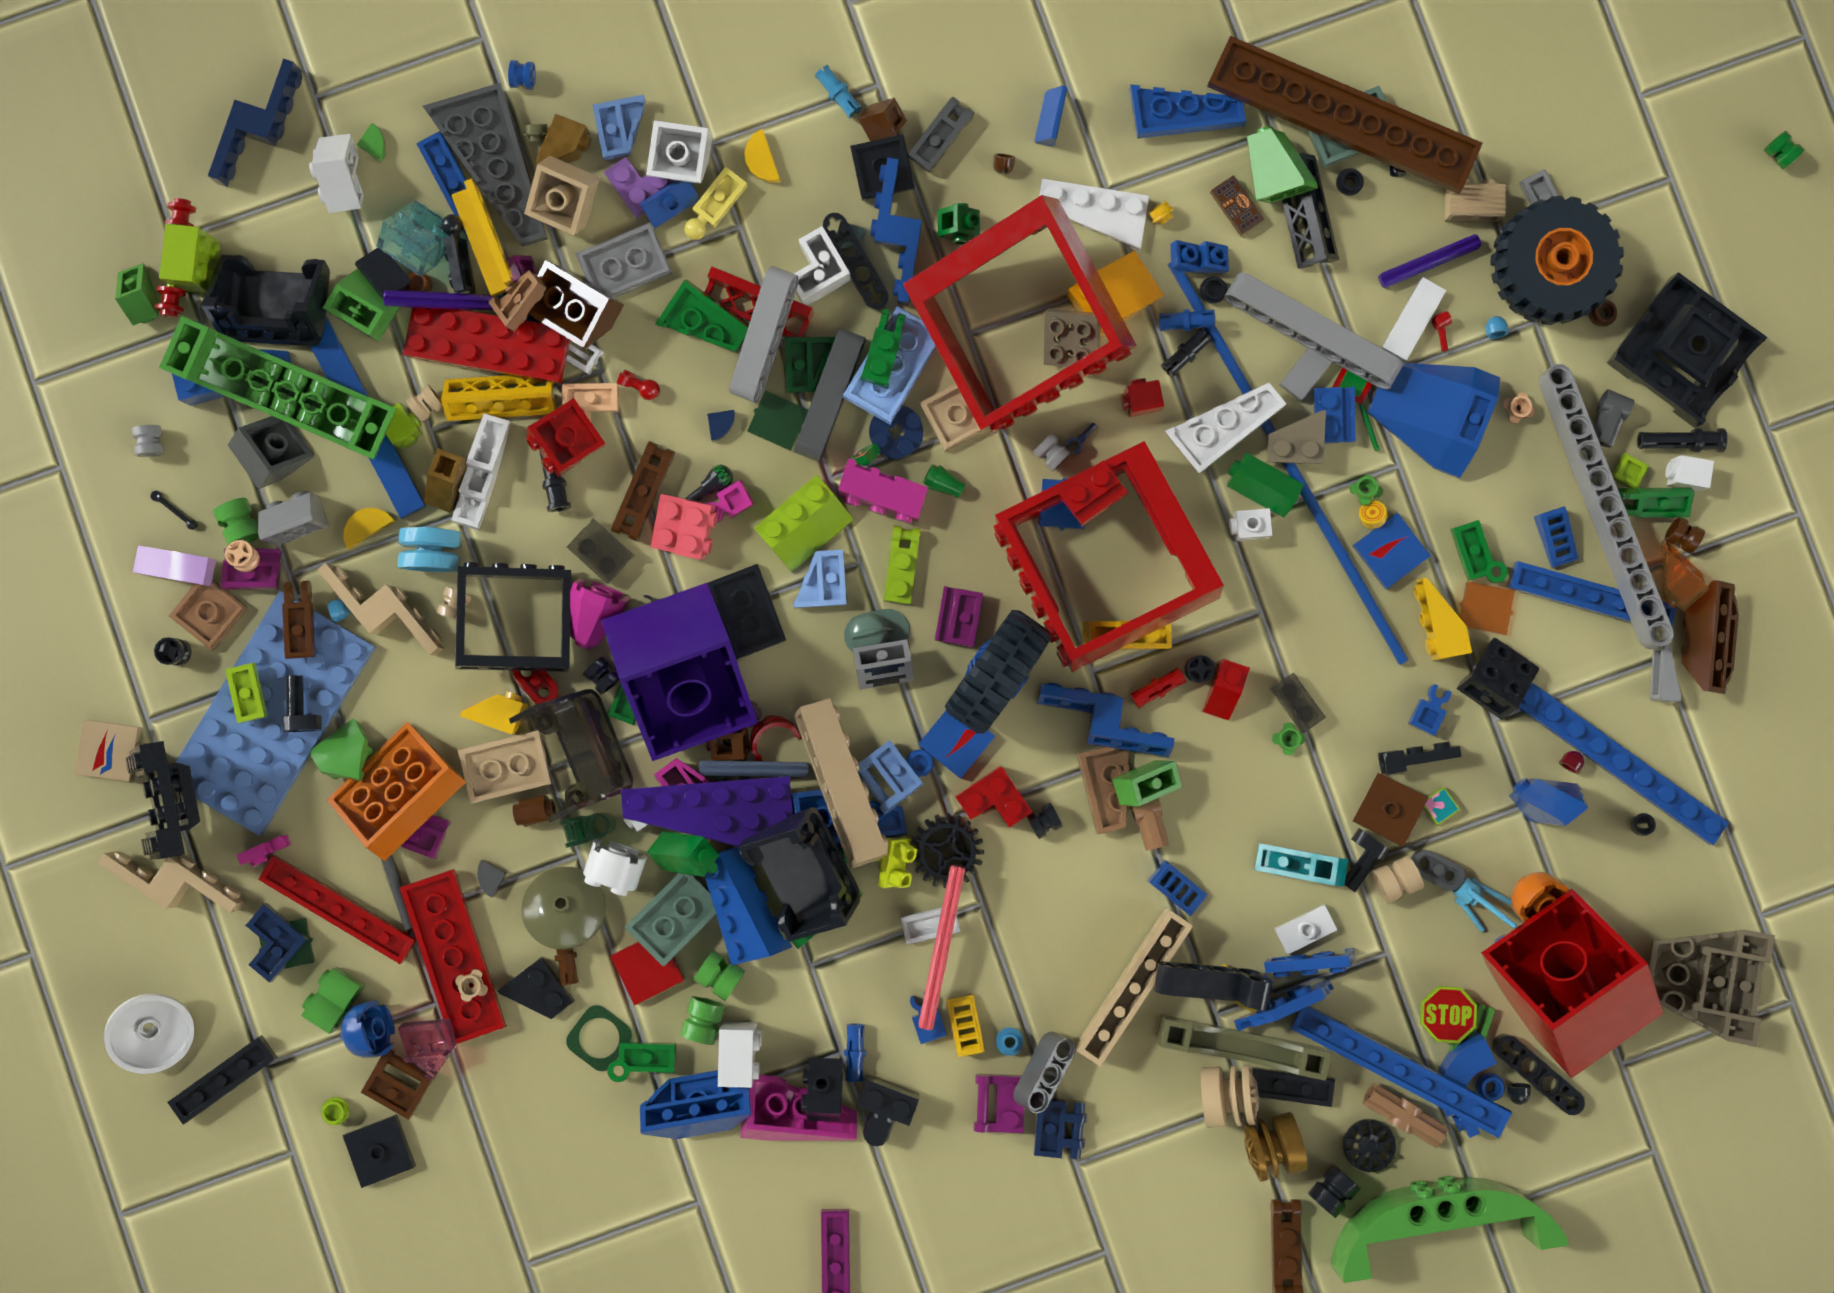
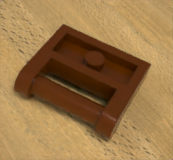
M391 1049L388 1054L380 1057L360 1093L409 1120L435 1079L436 1074L429 1070L425 1072L395 1055V1051ZM390 1064L420 1081L419 1086L415 1088L385 1071L387 1065Z

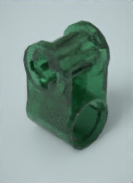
M599 812L587 816L582 815L559 821L560 825L564 827L567 843H565L566 848L606 837L612 834L616 828V820L608 812ZM599 817L603 818L607 823V828L604 832H600L596 828L595 823Z

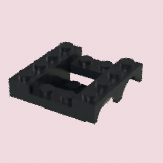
M1678 272L1668 279L1607 361V364L1627 379L1633 377L1675 408L1673 413L1696 428L1705 423V418L1710 408L1734 384L1739 377L1737 375L1744 362L1758 346L1765 342L1767 337ZM1693 338L1702 340L1704 347L1701 352L1693 349L1691 344ZM1656 351L1659 352L1673 364H1675L1688 375L1693 377L1695 379V382L1692 383L1691 381H1689L1687 378L1678 373L1676 370H1674L1664 361L1659 359L1653 353Z
M164 741L138 745L129 752L130 756L126 757V766L129 774L134 773V779L147 778V782L142 783L145 799H151L152 809L148 810L150 825H156V831L145 833L146 838L141 839L144 856L149 855L150 860L183 855L185 850L181 831L190 830L200 822L190 766L180 763L168 764ZM174 793L177 794V804L175 803Z

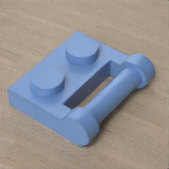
M890 740L858 764L859 777L879 802V808L883 814L892 811L900 802L924 785ZM873 765H875L896 793L889 798L868 771Z

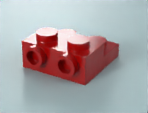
M574 398L529 425L526 431L528 436L525 437L530 448L533 451L539 450L543 455L544 459L541 462L549 474L554 472L557 477L580 464L583 459L606 444Z

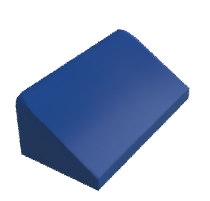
M1062 85L1045 92L1035 143L1050 147L1055 146L1068 89L1066 88L1067 86Z

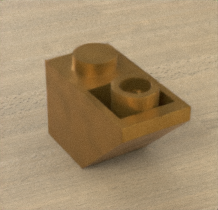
M437 448L427 473L424 503L451 513L468 467L465 458Z

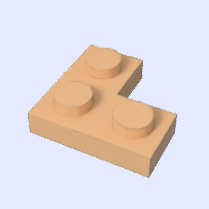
M617 383L562 384V405L574 398L591 423L592 412H619V385Z

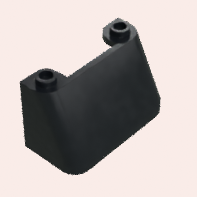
M221 255L201 307L217 332L240 342L317 346L324 335L326 310L322 307L328 299L330 269L325 260L309 259L304 261L301 268L302 273L255 271L249 260L242 255Z
M814 807L801 810L744 839L738 847L741 858L747 864L755 866L761 863L784 908L778 918V925L789 942L846 926L859 905L860 891L822 816Z

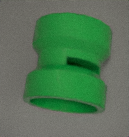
M1786 130L1764 149L1768 156H1774L1777 159V165L1782 170L1805 151L1800 144H1795L1791 140L1792 136Z

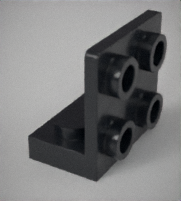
M1493 638L1475 669L1460 681L1456 689L1503 720L1519 708L1539 671V667L1499 639Z

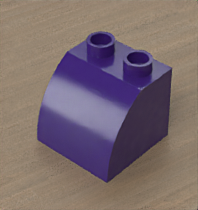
M707 583L601 620L619 680L652 762L758 723L730 640Z

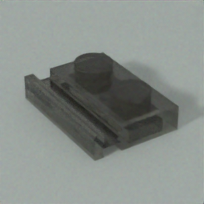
M594 518L567 546L575 556L606 584H609L627 565L630 559L635 556Z

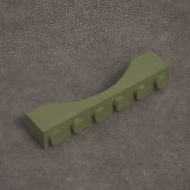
M1161 1015L1156 1040L1158 1045L1163 1048L1246 1061L1325 1081L1331 1058V1052L1324 1047L1167 1015Z

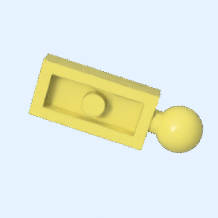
M725 167L692 208L698 217L686 222L684 226L686 236L692 240H699L706 233L705 225L707 223L715 228L748 187L747 182Z

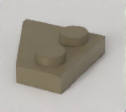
M1321 410L1268 435L1267 462L1323 464L1326 410Z

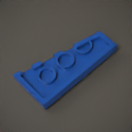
M1130 84V96L1137 139L1245 126L1246 118L1243 102L1230 96L1214 93L1198 95L1186 90L1170 92L1165 91V88L1153 87V90L1140 88V85Z

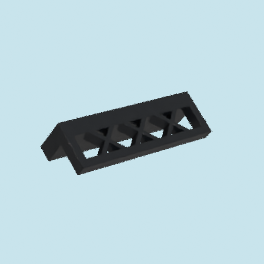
M1300 153L1299 156L1317 182L1318 189L1302 193V201L1298 209L1292 206V197L1283 199L1282 202L1298 269H1304L1320 262L1332 263L1338 261L1339 256L1315 155ZM1301 216L1306 218L1308 222L1304 235L1298 232L1297 228ZM1308 242L1313 245L1315 257L1305 260L1303 250Z

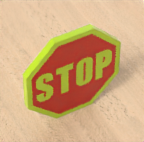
M1437 986L1421 1001L1420 1025L1435 1042L1460 1043L1476 1028L1477 1004L1461 987Z

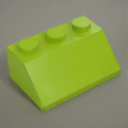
M816 474L754 529L786 567L793 572L854 519Z

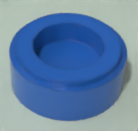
M914 750L906 759V762L918 777L926 776L933 768L932 756L925 750Z

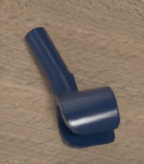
M1092 422L1077 438H1070L1066 443V448L1072 441H1076L1079 443V449L1073 454L1080 453L1082 443L1097 428V425Z

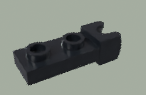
M1450 741L1435 743L1433 744L1434 749L1423 750V746L1406 748V754H1404V750L1378 753L1381 774L1407 771L1406 766L1462 757L1460 746H1451Z

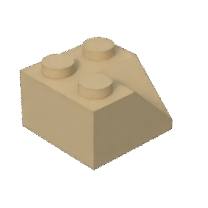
M548 156L537 164L524 214L575 236L587 225L600 177L557 158Z

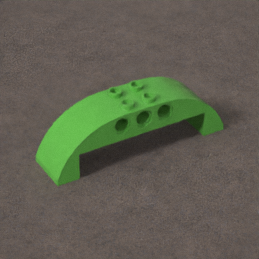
M181 316L159 368L281 419L373 460L376 458L396 411V408L251 347L184 316Z
M1443 1176L1437 1179L1438 1182H1411L1408 1187L1390 1190L1374 1197L1361 1206L1340 1232L1333 1249L1331 1265L1344 1283L1372 1279L1366 1244L1520 1219L1523 1236L1540 1250L1569 1246L1563 1230L1553 1218L1517 1190L1503 1183L1485 1178L1467 1177L1455 1179L1453 1176Z

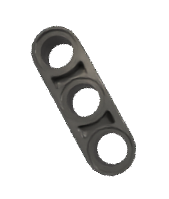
M1053 1031L1044 1034L1015 1087L1014 1100L1018 1105L1036 1114L1043 1112L1047 1108L1074 1057L1075 1044L1071 1039Z

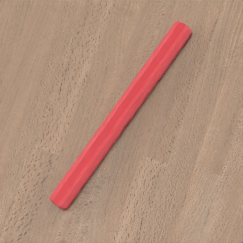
M951 865L919 1019V1027L926 1030H932L934 1027L965 869L957 865Z

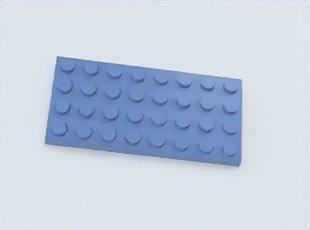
M279 591L234 665L236 667L256 663L268 717L245 723H237L226 678L175 762L190 766L196 799L258 836H262L310 758V751L319 743L376 648L375 645L314 610L316 657L285 659L282 614L284 591ZM286 676H303L304 715H321V731L282 732V717L286 716Z

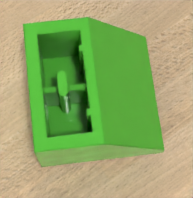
M357 268L336 284L322 308L379 342L400 307L385 306L383 299Z

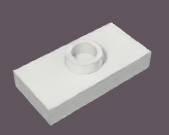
M1321 905L1274 928L1286 954H1290L1337 931V928L1326 906Z

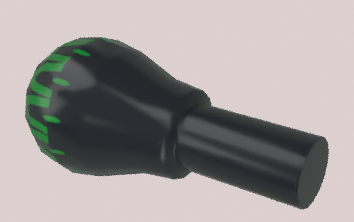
M726 465L714 466L701 482V486L689 494L686 499L700 501L707 494H712L715 491L728 487L733 480L732 471Z

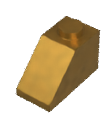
M555 113L535 165L537 166L539 162L548 156L566 163L580 159L583 151L586 152L591 143V136L586 125Z

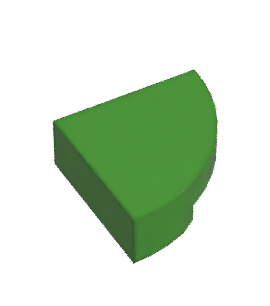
M371 123L356 145L382 162L386 151L384 137L378 127Z

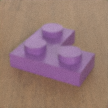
M626 157L604 171L605 176L635 218L645 213L639 204L640 202L676 181L646 175L641 178Z

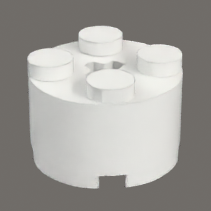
M602 839L594 840L583 874L586 876L584 882L596 887H600L601 884L611 887V892L621 896H626L628 891L636 890L647 856L644 854L639 857L637 849L618 842L610 841L607 846L601 845Z

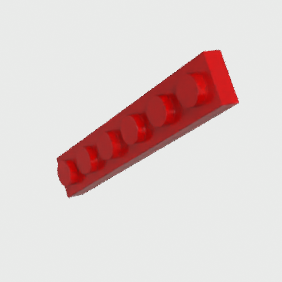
M277 855L271 857L258 879L398 964H402L417 940Z

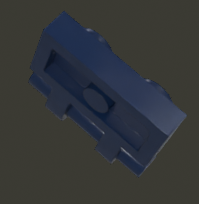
M1051 1099L1047 1108L1043 1112L1037 1113L1034 1156L1062 1158L1063 1147L1070 1148V1158L1081 1159V1149L1085 1146V1139L1082 1138L1084 1123H1087L1085 1102L1075 1101L1074 1112H1066V1100ZM1065 1122L1073 1123L1071 1137H1064Z

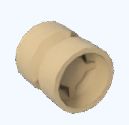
M1409 856L1393 861L1392 868L1386 865L1371 871L1374 884L1386 904L1398 900L1402 896L1403 891L1407 894H1412L1424 888L1421 875Z

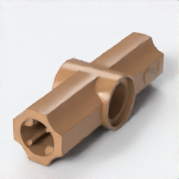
M1373 1083L1367 1089L1362 1103L1368 1108L1386 1117L1388 1122L1407 1134L1412 1133L1435 1148L1443 1143L1448 1130L1443 1123L1423 1113L1421 1108L1405 1098L1397 1097L1376 1083Z

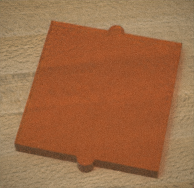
M1467 581L1463 601L1459 603L1461 606V620L1467 628L1507 635L1510 615H1513L1511 608L1515 590Z

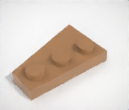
M1102 747L1077 754L1096 834L1115 831L1126 826L1127 805L1119 804L1112 779L1129 772V751Z

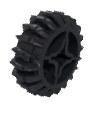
M946 813V821L941 822L940 816L937 814L935 815L936 824L932 825L929 819L925 820V824L928 827L926 831L920 826L917 827V831L922 834L921 838L912 836L911 840L919 843L918 847H915L918 856H916L912 863L919 861L921 863L915 871L920 873L925 869L927 873L923 876V880L927 881L932 875L935 877L932 883L935 887L938 885L939 879H942L943 887L946 888L949 873L943 872L951 860L956 859L966 862L963 866L965 873L969 871L973 875H976L977 871L971 867L972 864L982 865V861L975 858V855L984 854V850L976 849L975 845L983 843V839H973L972 836L979 832L978 829L975 828L969 832L967 830L971 825L969 820L961 826L959 824L961 821L960 815L956 816L955 822H950L951 815ZM950 828L946 839L942 842L927 839L938 829ZM958 831L967 838L970 845V854L960 851L955 846ZM953 837L951 849L955 853L960 854V856L955 854L953 856L949 855V858H945L944 863L941 864L943 853L939 848L933 847V845L938 847L941 845L945 846V843H949L950 838ZM924 847L938 854L939 860L936 870L931 868L926 862L923 852ZM964 874L963 880L967 883L969 882V878L966 874Z

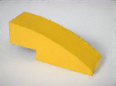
M1129 621L1082 622L1083 644ZM1172 623L1118 650L1172 649Z

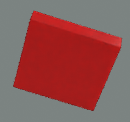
M639 942L610 956L634 1006L685 980L674 957L663 967Z

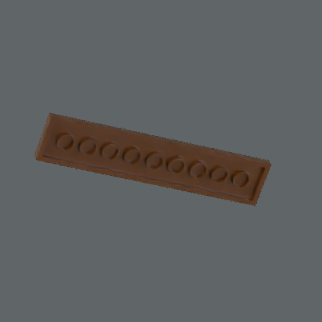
M1233 36L1229 37L1207 86L1457 194H1460L1483 144L1478 140Z

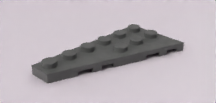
M501 83L423 105L425 111L519 244L524 247L547 240L548 237L543 222L524 214L532 183Z

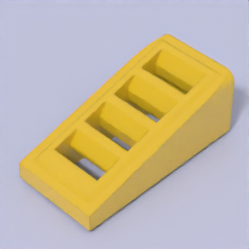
M974 995L946 999L957 1056L962 1057L985 1052ZM970 1004V1010L954 1012V1007ZM968 1016H972L973 1018L972 1021L958 1024L956 1022V1019ZM975 1028V1032L959 1035L958 1030ZM977 1039L976 1044L961 1047L962 1041Z

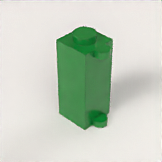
M1247 452L1240 462L1236 459L1234 460L1227 473L1231 476L1227 482V487L1267 509L1270 508V511L1285 518L1296 503L1304 485Z
M662 831L647 851L649 856L663 871L702 877L706 873L714 874L717 871L715 861L719 854L706 838L702 836Z

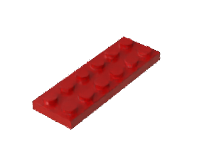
M412 307L402 355L421 360L562 384L570 339L543 323L524 321L515 331H512L504 325L499 316L460 309Z
M455 869L400 887L451 1045L453 1046L505 1028L507 1025ZM478 969L483 974L482 981L488 987V991L484 996L477 995L468 1002L464 1001L461 998L458 985H456V978L459 975L471 974L472 970ZM473 983L469 984L470 988L474 987Z

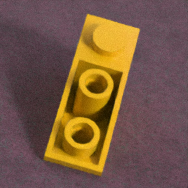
M1427 577L1415 580L1414 595L1416 601H1420L1422 609L1419 619L1422 628H1426L1428 638L1425 640L1427 654L1431 655L1432 660L1472 653L1465 623Z

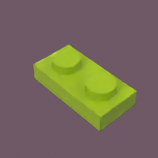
M256 663L225 669L237 723H245L268 717Z

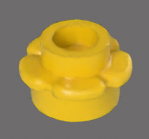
M1167 200L1162 202L1149 212L1152 218L1151 222H1158L1159 225L1164 224L1173 217L1171 211L1175 207L1170 206Z

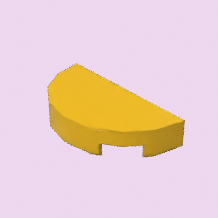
M761 129L754 133L746 144L744 151L746 166L751 174L767 183L780 182V178L764 131Z
M364 508L356 511L348 519L344 527L343 539L347 549L354 548L390 526L396 520L389 513L378 508Z

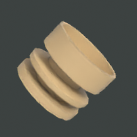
M1251 1065L1242 1066V1078H1239L1237 1066H1231L1230 1079H1225L1220 1066L1202 1067L1201 1095L1206 1126L1208 1128L1226 1127L1228 1113H1233L1237 1126H1242L1243 1113L1246 1114L1248 1125H1256L1259 1096L1257 1082L1253 1076Z

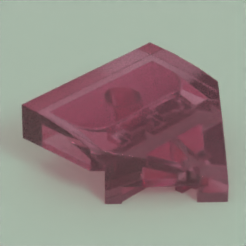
M450 1018L405 1022L398 1027L405 1052L408 1054L403 1061L406 1063L412 1062L426 1072L425 1077L431 1081L436 1077L456 1047L455 1034Z

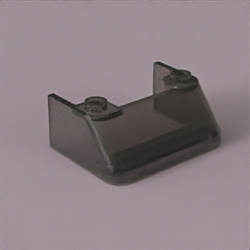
M585 689L536 704L509 718L512 724L532 717L535 727L542 734L550 735L557 733L577 782L570 785L565 791V801L568 808L550 816V822L621 794V789H631L633 787V775L602 699L596 691Z

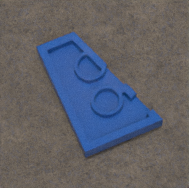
M1346 948L1343 955H1335L1331 951H1322L1313 954V958H1307L1306 954L1268 958L1264 962L1265 973H1273L1274 977L1290 976V971H1301L1302 975L1317 974L1318 969L1328 968L1330 973L1347 971L1346 967H1350L1356 959L1354 948Z

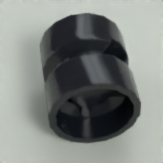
M1332 1164L1323 1174L1324 1181H1317L1308 1194L1329 1214L1337 1218L1346 1207L1344 1201L1346 1199L1352 1200L1361 1188L1336 1165Z

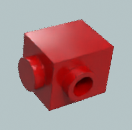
M1140 378L1130 381V385L1126 386L1124 394H1121L1123 410H1128L1129 417L1162 411L1164 401L1159 380L1146 382V378Z

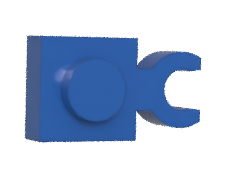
M1436 684L1431 685L1428 689V701L1424 699L1419 700L1408 722L1409 725L1431 736L1436 735L1447 711L1440 708L1441 705L1446 703L1451 697V692L1445 691L1442 698H1438L1435 693L1438 688Z
M910 996L911 1006L919 1013L912 1016V1020L920 1044L946 1036L947 1033L938 1007L933 1029L926 1030L919 1027L922 1004L916 1003L914 996Z

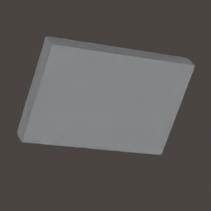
M651 222L576 253L587 282L613 298L672 274Z

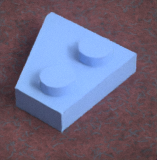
M843 549L815 552L798 596L793 603L794 608L847 605Z

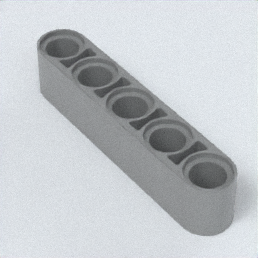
M770 266L767 270L730 383L729 391L731 394L754 403L760 400L798 287V275L775 266Z

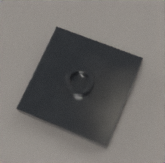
M903 134L850 146L862 201L876 198L877 192L882 193L884 182L879 181L881 164L887 165V158L899 159L894 194L915 190Z
M397 1114L343 1135L361 1188L416 1167Z

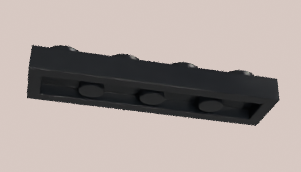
M261 1035L167 1103L182 1125H184L278 1057L263 1035Z

